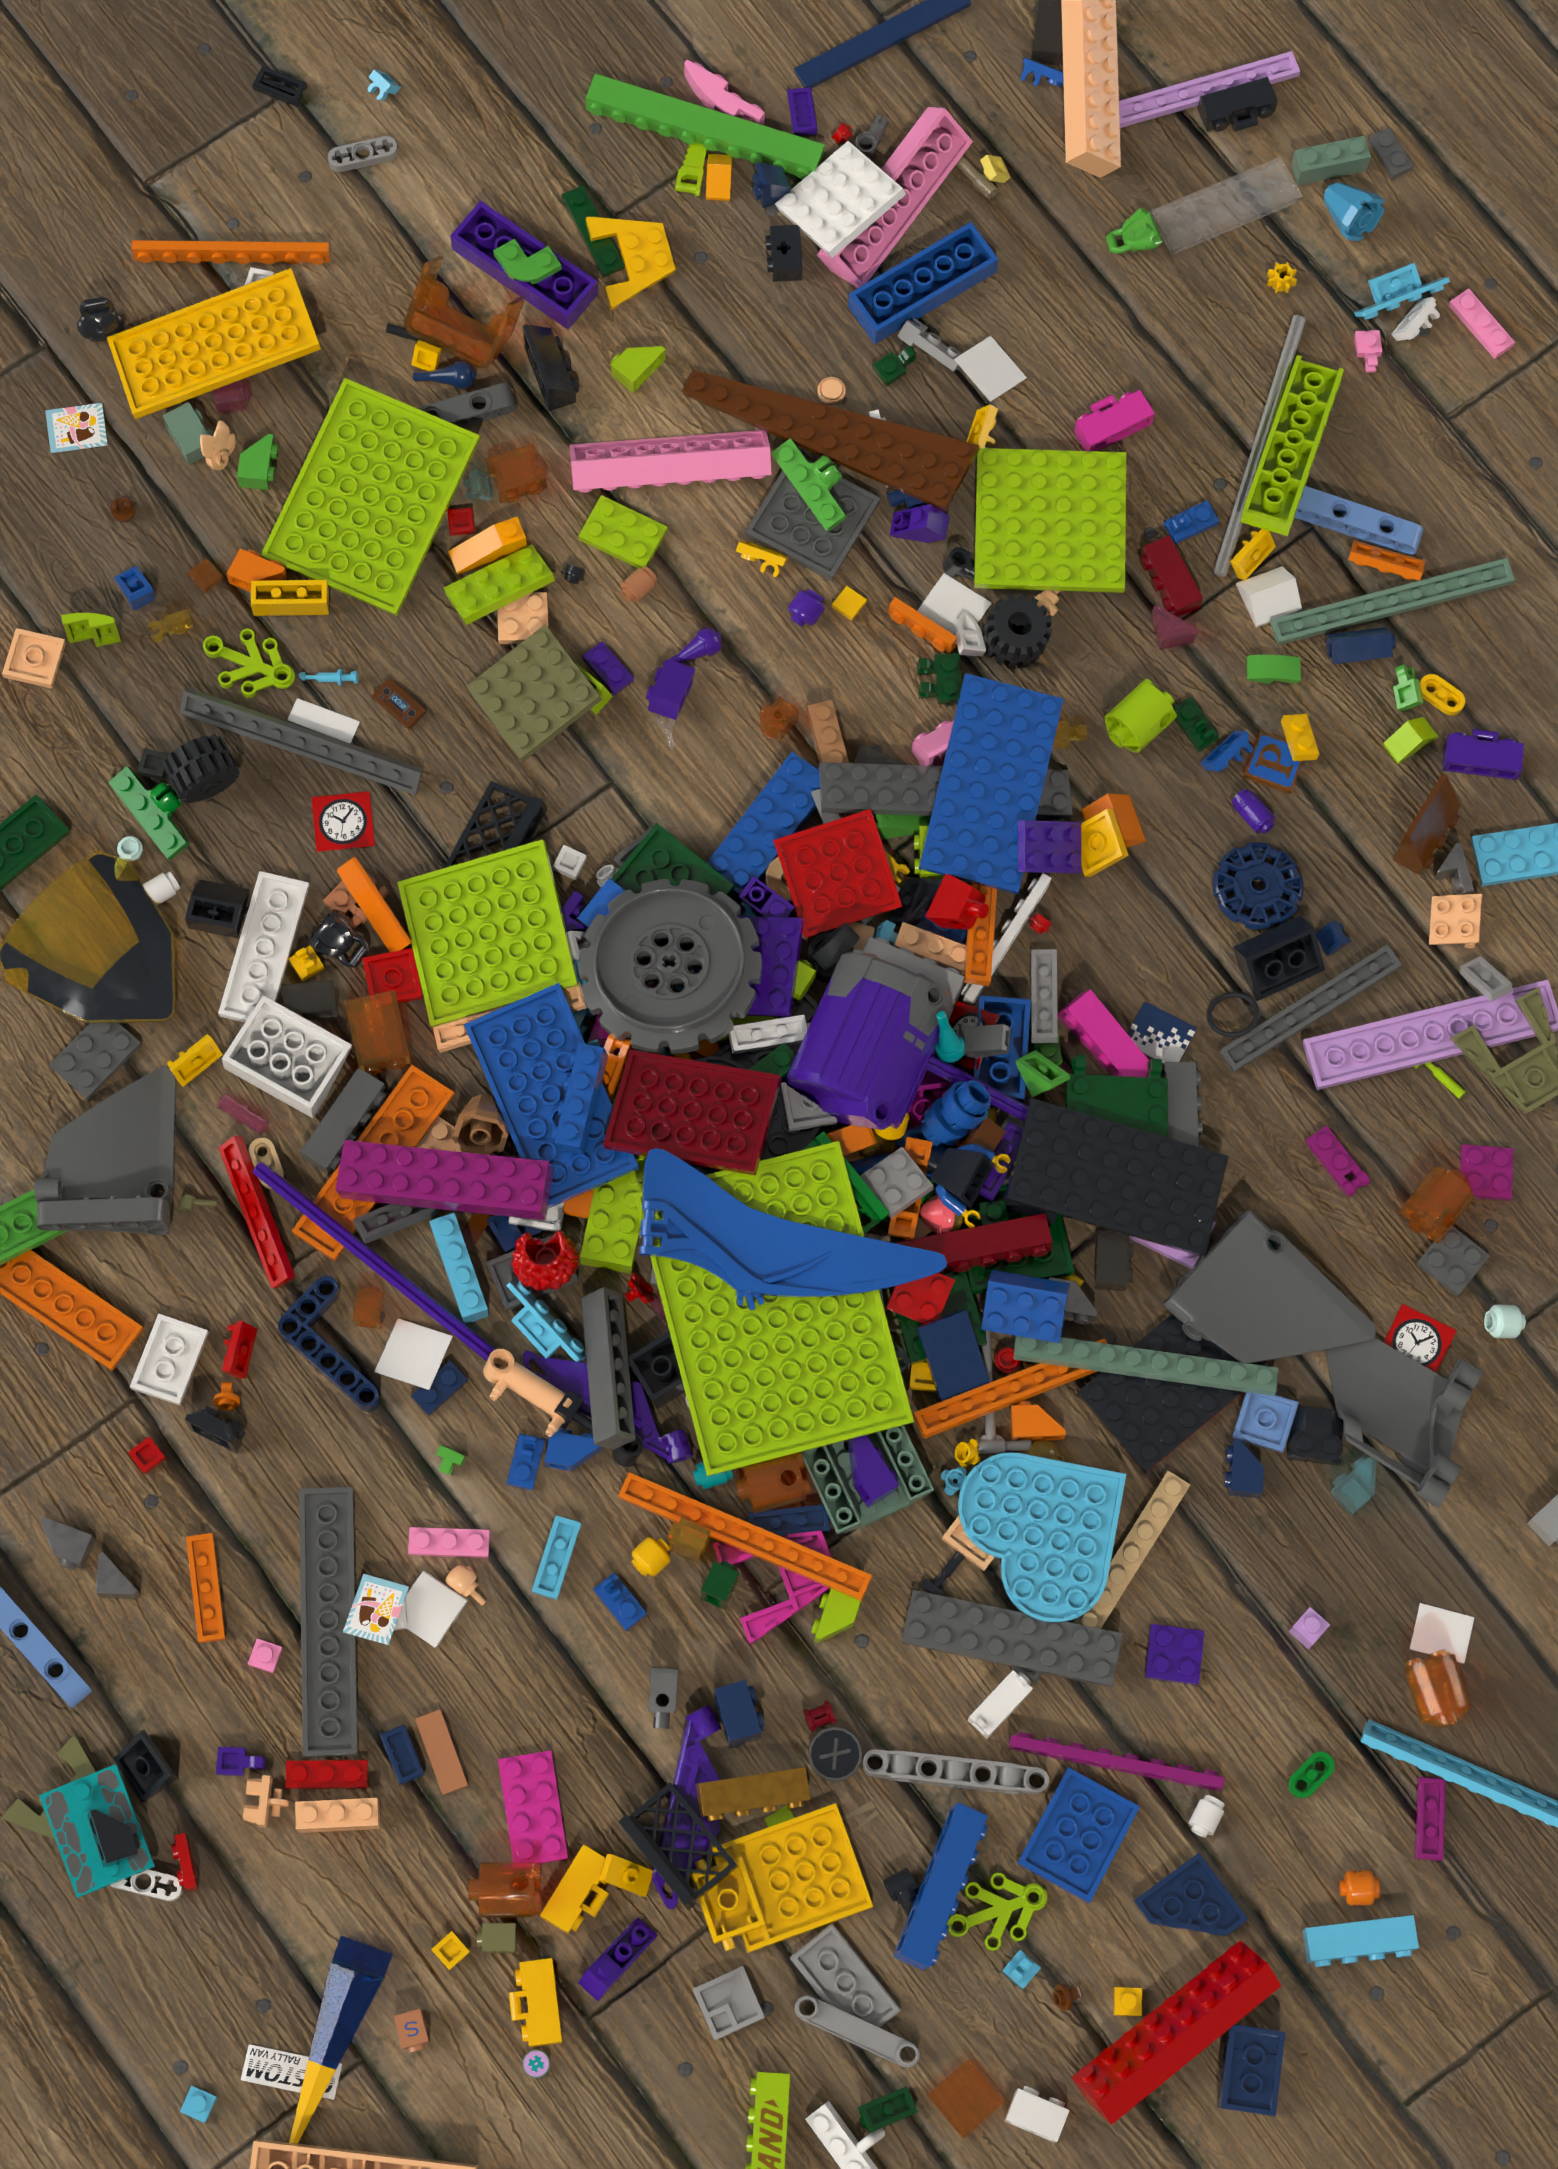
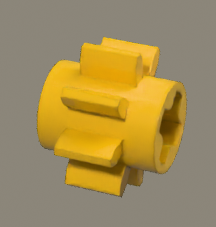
M1276 262L1274 270H1268L1267 277L1270 279L1267 286H1272L1275 293L1283 291L1288 293L1290 286L1296 285L1297 279L1294 277L1297 270H1292L1288 262L1280 265Z

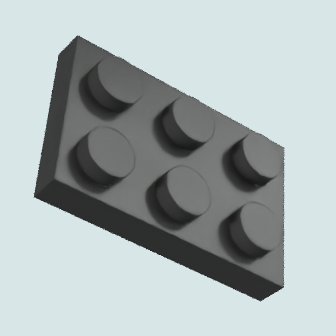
M92 1020L49 1066L89 1101L141 1047V1042L115 1020Z
M551 1236L544 1238L541 1241L543 1243H546ZM516 1250L486 1262L505 1311L523 1305L506 1286L510 1281L518 1279V1276L513 1272V1266H511L512 1253ZM576 1273L571 1275L570 1281L562 1285L561 1289L579 1282ZM532 1286L530 1287L532 1289L531 1293L536 1299L561 1290L548 1288L547 1291L541 1289L536 1291Z

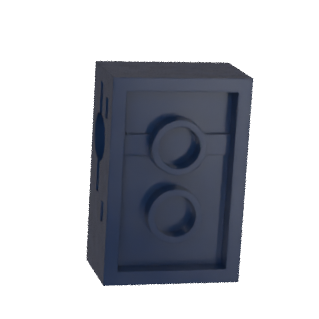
M1233 2025L1226 2031L1217 2108L1276 2116L1285 2032Z

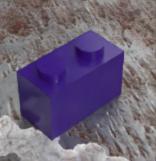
M667 659L663 668L659 667L654 678L655 686L650 685L646 695V699L649 700L648 711L677 720L692 687L695 668Z

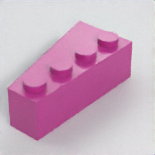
M1091 989L1077 995L1057 1012L1058 1018L1112 1076H1148L1147 1062L1150 1061Z

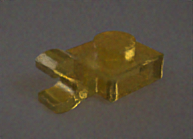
M188 609L164 616V620L152 621L147 624L149 631L159 630L158 634L151 636L155 643L162 641L168 632L169 635H178L193 628Z
M1058 721L1052 748H1070V741L1087 740V725H1076L1069 728V721Z

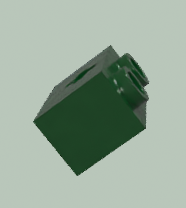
M714 1561L701 1589L700 1599L725 1610L738 1583L739 1572L735 1571L736 1567L725 1561H721L720 1564Z

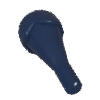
M458 361L454 365L434 371L413 373V380L415 382L433 381L455 386L458 389H468L473 385L476 378L473 366L467 361Z

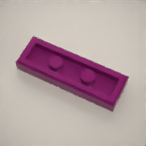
M1417 1778L1415 1859L1444 1860L1445 1779Z

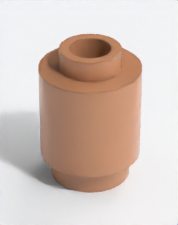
M646 566L641 569L638 568L620 584L622 589L620 591L621 595L628 602L638 603L655 587L657 577Z

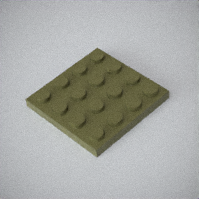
M546 625L539 628L466 686L522 762L603 700Z

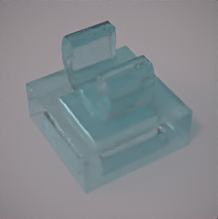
M477 469L469 472V479L463 482V486L471 488V492L465 494V497L470 500L479 498L485 502L494 499L490 476Z

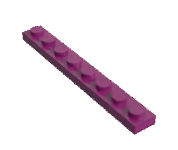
M1017 1732L1016 1736L1011 1735L1009 1739L1008 1749L1219 1792L1223 1789L1225 1778L1219 1777V1773L1213 1770L1204 1769L1202 1773L1192 1771V1767L1176 1764V1768L1165 1766V1761L1158 1759H1149V1762L1140 1761L1139 1756L1124 1753L1123 1757L1112 1755V1751L1108 1749L1096 1748L1095 1752L1085 1750L1086 1746L1078 1743H1070V1746L1060 1745L1059 1740L1044 1737L1043 1741L1032 1739L1033 1735L1023 1732Z

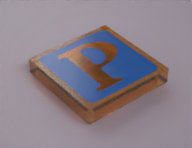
M1260 730L1243 778L1291 795L1303 761L1292 760L1286 739Z

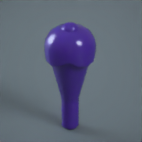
M703 628L696 633V636L677 655L669 660L683 663L706 655L712 656L721 648V634L717 631L715 632L712 628Z

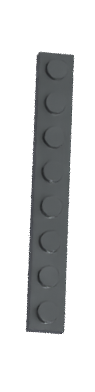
M1387 944L1255 1027L1249 1033L1220 1049L1219 1054L1231 1071L1235 1073L1401 968L1402 963Z

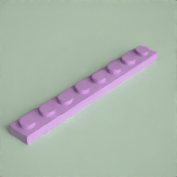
M1290 51L1119 101L1120 128L1198 106L1200 96L1268 77L1270 83L1274 84L1299 77L1300 69L1293 52Z

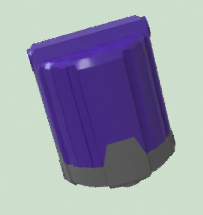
M856 949L853 952L842 954L786 1076L788 1086L819 1105L823 1112L836 1117L838 1124L866 1127L873 1130H884L890 1126L897 1129L902 1124L906 1113H908L926 1073L929 1060L936 1050L935 1047L939 1037V1025L936 1014L939 1011L946 1012L949 1021L953 1012L949 993L940 984H937L921 973L915 974L901 966L879 959L877 955Z

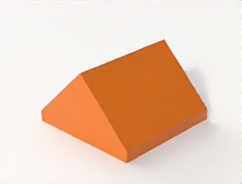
M1108 793L1081 809L1085 821L1106 809H1113L1126 848L1146 842L1129 795Z

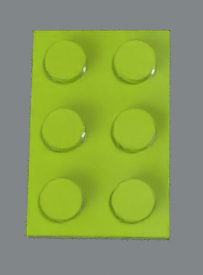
M601 495L579 533L578 540L641 569L644 566L648 567L667 533L668 527Z

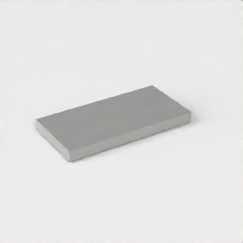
M833 1923L789 1958L823 2002L879 2028L901 2011Z

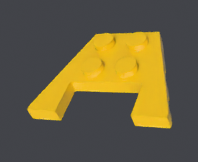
M586 217L585 221L591 241L616 236L622 260L625 264L628 281L605 286L610 310H614L621 303L632 299L639 292L650 288L675 272L676 268L663 223Z

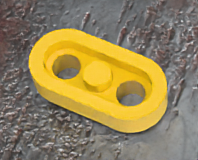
M1428 674L1421 679L1420 687L1423 699L1446 715L1453 716L1462 711L1465 705V697L1461 691L1435 674ZM1427 687H1432L1435 691L1429 692ZM1452 701L1455 703V706L1451 707L1447 702Z

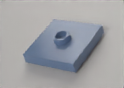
M1246 1392L1233 1438L1284 1453L1299 1402L1277 1395L1270 1396Z

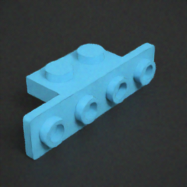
M1411 263L1370 279L1368 283L1375 304L1354 312L1355 316H1364L1365 320L1379 315L1378 310L1386 308V311L1400 307L1399 302L1408 299V302H1412L1422 298L1421 293L1430 291L1431 294L1443 290V285L1450 282L1449 277L1439 278L1422 285L1416 265Z
M518 1279L512 1280L506 1285L525 1306L511 1321L546 1359L550 1358L560 1347L575 1362L586 1358L585 1348L582 1343L572 1338L566 1332L567 1328L563 1322L555 1319L549 1313L548 1306L543 1301L535 1298L531 1293L532 1289L530 1287H526Z

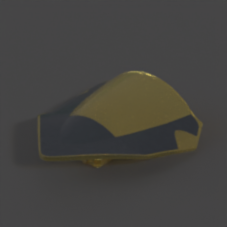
M96 850L85 859L77 862L51 882L29 904L0 944V966L8 984L85 1023L164 1022L172 1019L175 1014L174 934L143 887L134 869L126 860Z

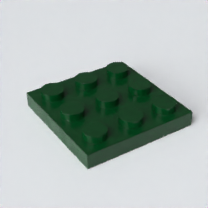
M966 1271L944 1274L955 1279V1282L940 1318L963 1309L967 1310L978 1347L986 1346V1337L984 1331L981 1330L982 1324ZM893 1288L889 1289L890 1295L892 1293ZM895 1312L910 1365L927 1361L916 1327L924 1324Z

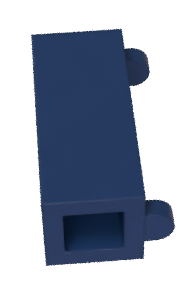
M1386 627L1328 634L1326 641L1328 659L1333 664L1393 657L1392 649L1396 648L1395 636Z

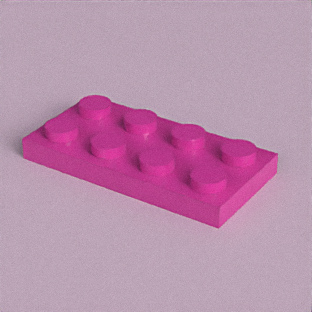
M552 1751L498 1759L514 1868L567 1860L568 1855Z

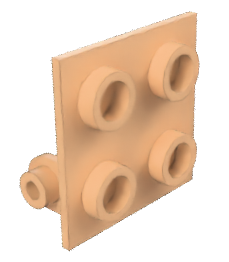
M1482 894L1432 896L1429 945L1465 943L1464 947L1474 948L1475 944L1479 943Z

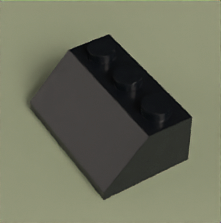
M523 325L524 349L547 410L551 411L576 403V393L579 392L575 378L570 379L568 374L571 369L567 357L562 358L560 350H563L559 336L554 337L552 329L548 327Z
M1302 916L1233 946L1239 969L1257 1001L1325 970L1314 927Z

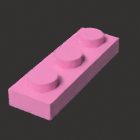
M1467 289L1450 301L1448 306L1494 359L1514 346L1515 341L1470 289Z
M409 1527L408 1555L489 1558L490 1530Z

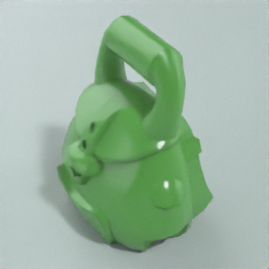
M1139 208L1129 219L1127 218L1122 228L1116 229L1106 236V242L1112 254L1124 253L1129 250L1134 252L1138 250H1153L1158 248L1163 242L1155 219L1151 212L1144 208ZM1116 236H1122L1123 246L1118 247Z

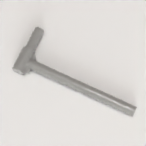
M983 1330L987 1345L981 1347V1356L991 1383L993 1382L990 1331ZM995 1412L985 1415L986 1435H983L978 1440L979 1454H1002L1006 1451L1032 1450L1031 1440L1005 1441L1000 1435H996Z

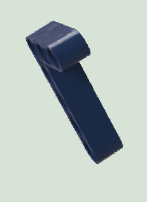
M322 1276L279 1319L278 1330L284 1341L358 1408L365 1412L374 1411L380 1404L377 1388L311 1329L338 1300L340 1295L336 1280L331 1276ZM325 1285H331L334 1287V1290L330 1295H323L320 1293L321 1288ZM307 1304L316 1306L315 1311L311 1314H304L302 1309ZM289 1323L297 1325V1329L293 1333L284 1332V1327ZM306 1341H315L317 1345L313 1350L307 1351L303 1349ZM331 1357L336 1360L335 1365L331 1368L322 1366V1362L326 1358ZM346 1375L355 1377L354 1383L348 1386L343 1385L341 1380ZM371 1392L375 1396L371 1402L364 1403L360 1400L362 1394Z

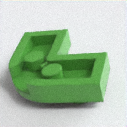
M515 239L493 250L495 258L512 280L517 279L535 284L562 270L560 262L549 246L528 258Z

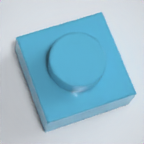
M191 2086L180 2112L206 2123L218 2097Z

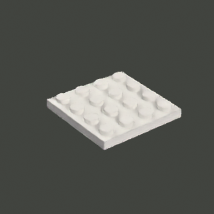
M847 141L820 164L816 172H811L791 189L790 193L776 202L775 205L794 225H798L804 234L833 258L903 198L906 193L899 184Z

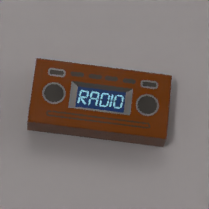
M390 678L372 695V699L408 730L426 714V710Z

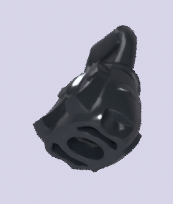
M100 297L87 299L81 303L79 308L81 316L77 322V331L82 337L91 342L105 341L107 337L122 332L125 324L124 318L117 312L111 300Z
M332 909L309 938V944L315 952L321 955L334 956L341 964L347 967H358L362 962V958L366 957L370 952L367 940L353 929L350 918L345 912ZM355 941L361 943L360 948L348 961L345 954L350 950Z

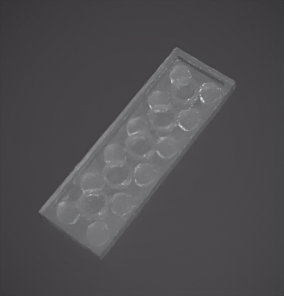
M1280 156L1153 209L1151 214L1155 219L1161 236L1173 255L1302 200L1303 195Z

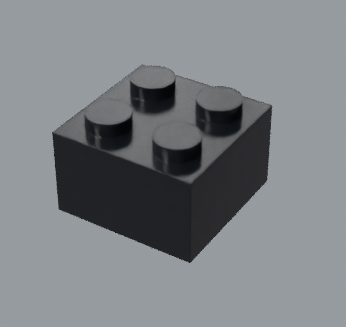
M670 1331L628 1356L629 1365L657 1409L685 1392Z

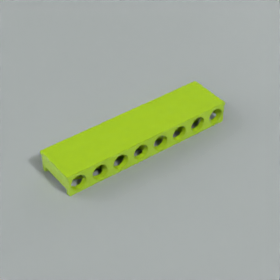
M1299 355L1296 356L1240 520L1242 523L1284 536L1289 535L1344 372L1343 368H1339V371L1303 361L1301 360L1302 356Z

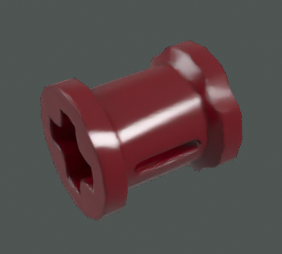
M828 1700L824 1701L823 1705L811 1710L807 1708L802 1710L810 1732H814L815 1728L824 1724L836 1723Z

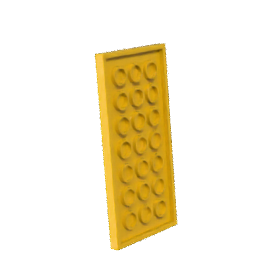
M292 268L107 337L135 419L321 350Z

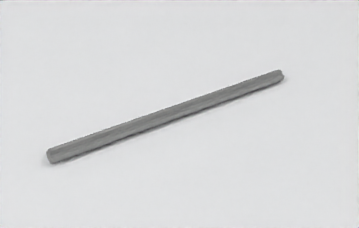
M1294 315L1214 569V574L1217 576L1225 577L1228 573L1230 561L1232 560L1243 524L1240 522L1243 508L1278 411L1306 321L1303 316Z

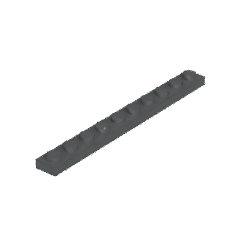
M188 687L183 692L180 714L416 795L419 791L424 769Z

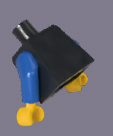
M978 1144L961 1146L958 1149L949 1148L941 1159L932 1157L927 1164V1170L933 1173L931 1180L936 1185V1193L943 1205L957 1216L962 1215L965 1218V1224L970 1228L975 1226L968 1221V1217L974 1215L980 1220V1215L975 1210L968 1211L966 1207H972L992 1168L995 1167L999 1173H1005L1007 1168L1001 1166L999 1161L1010 1163L1008 1155L1000 1154L995 1156L993 1151Z

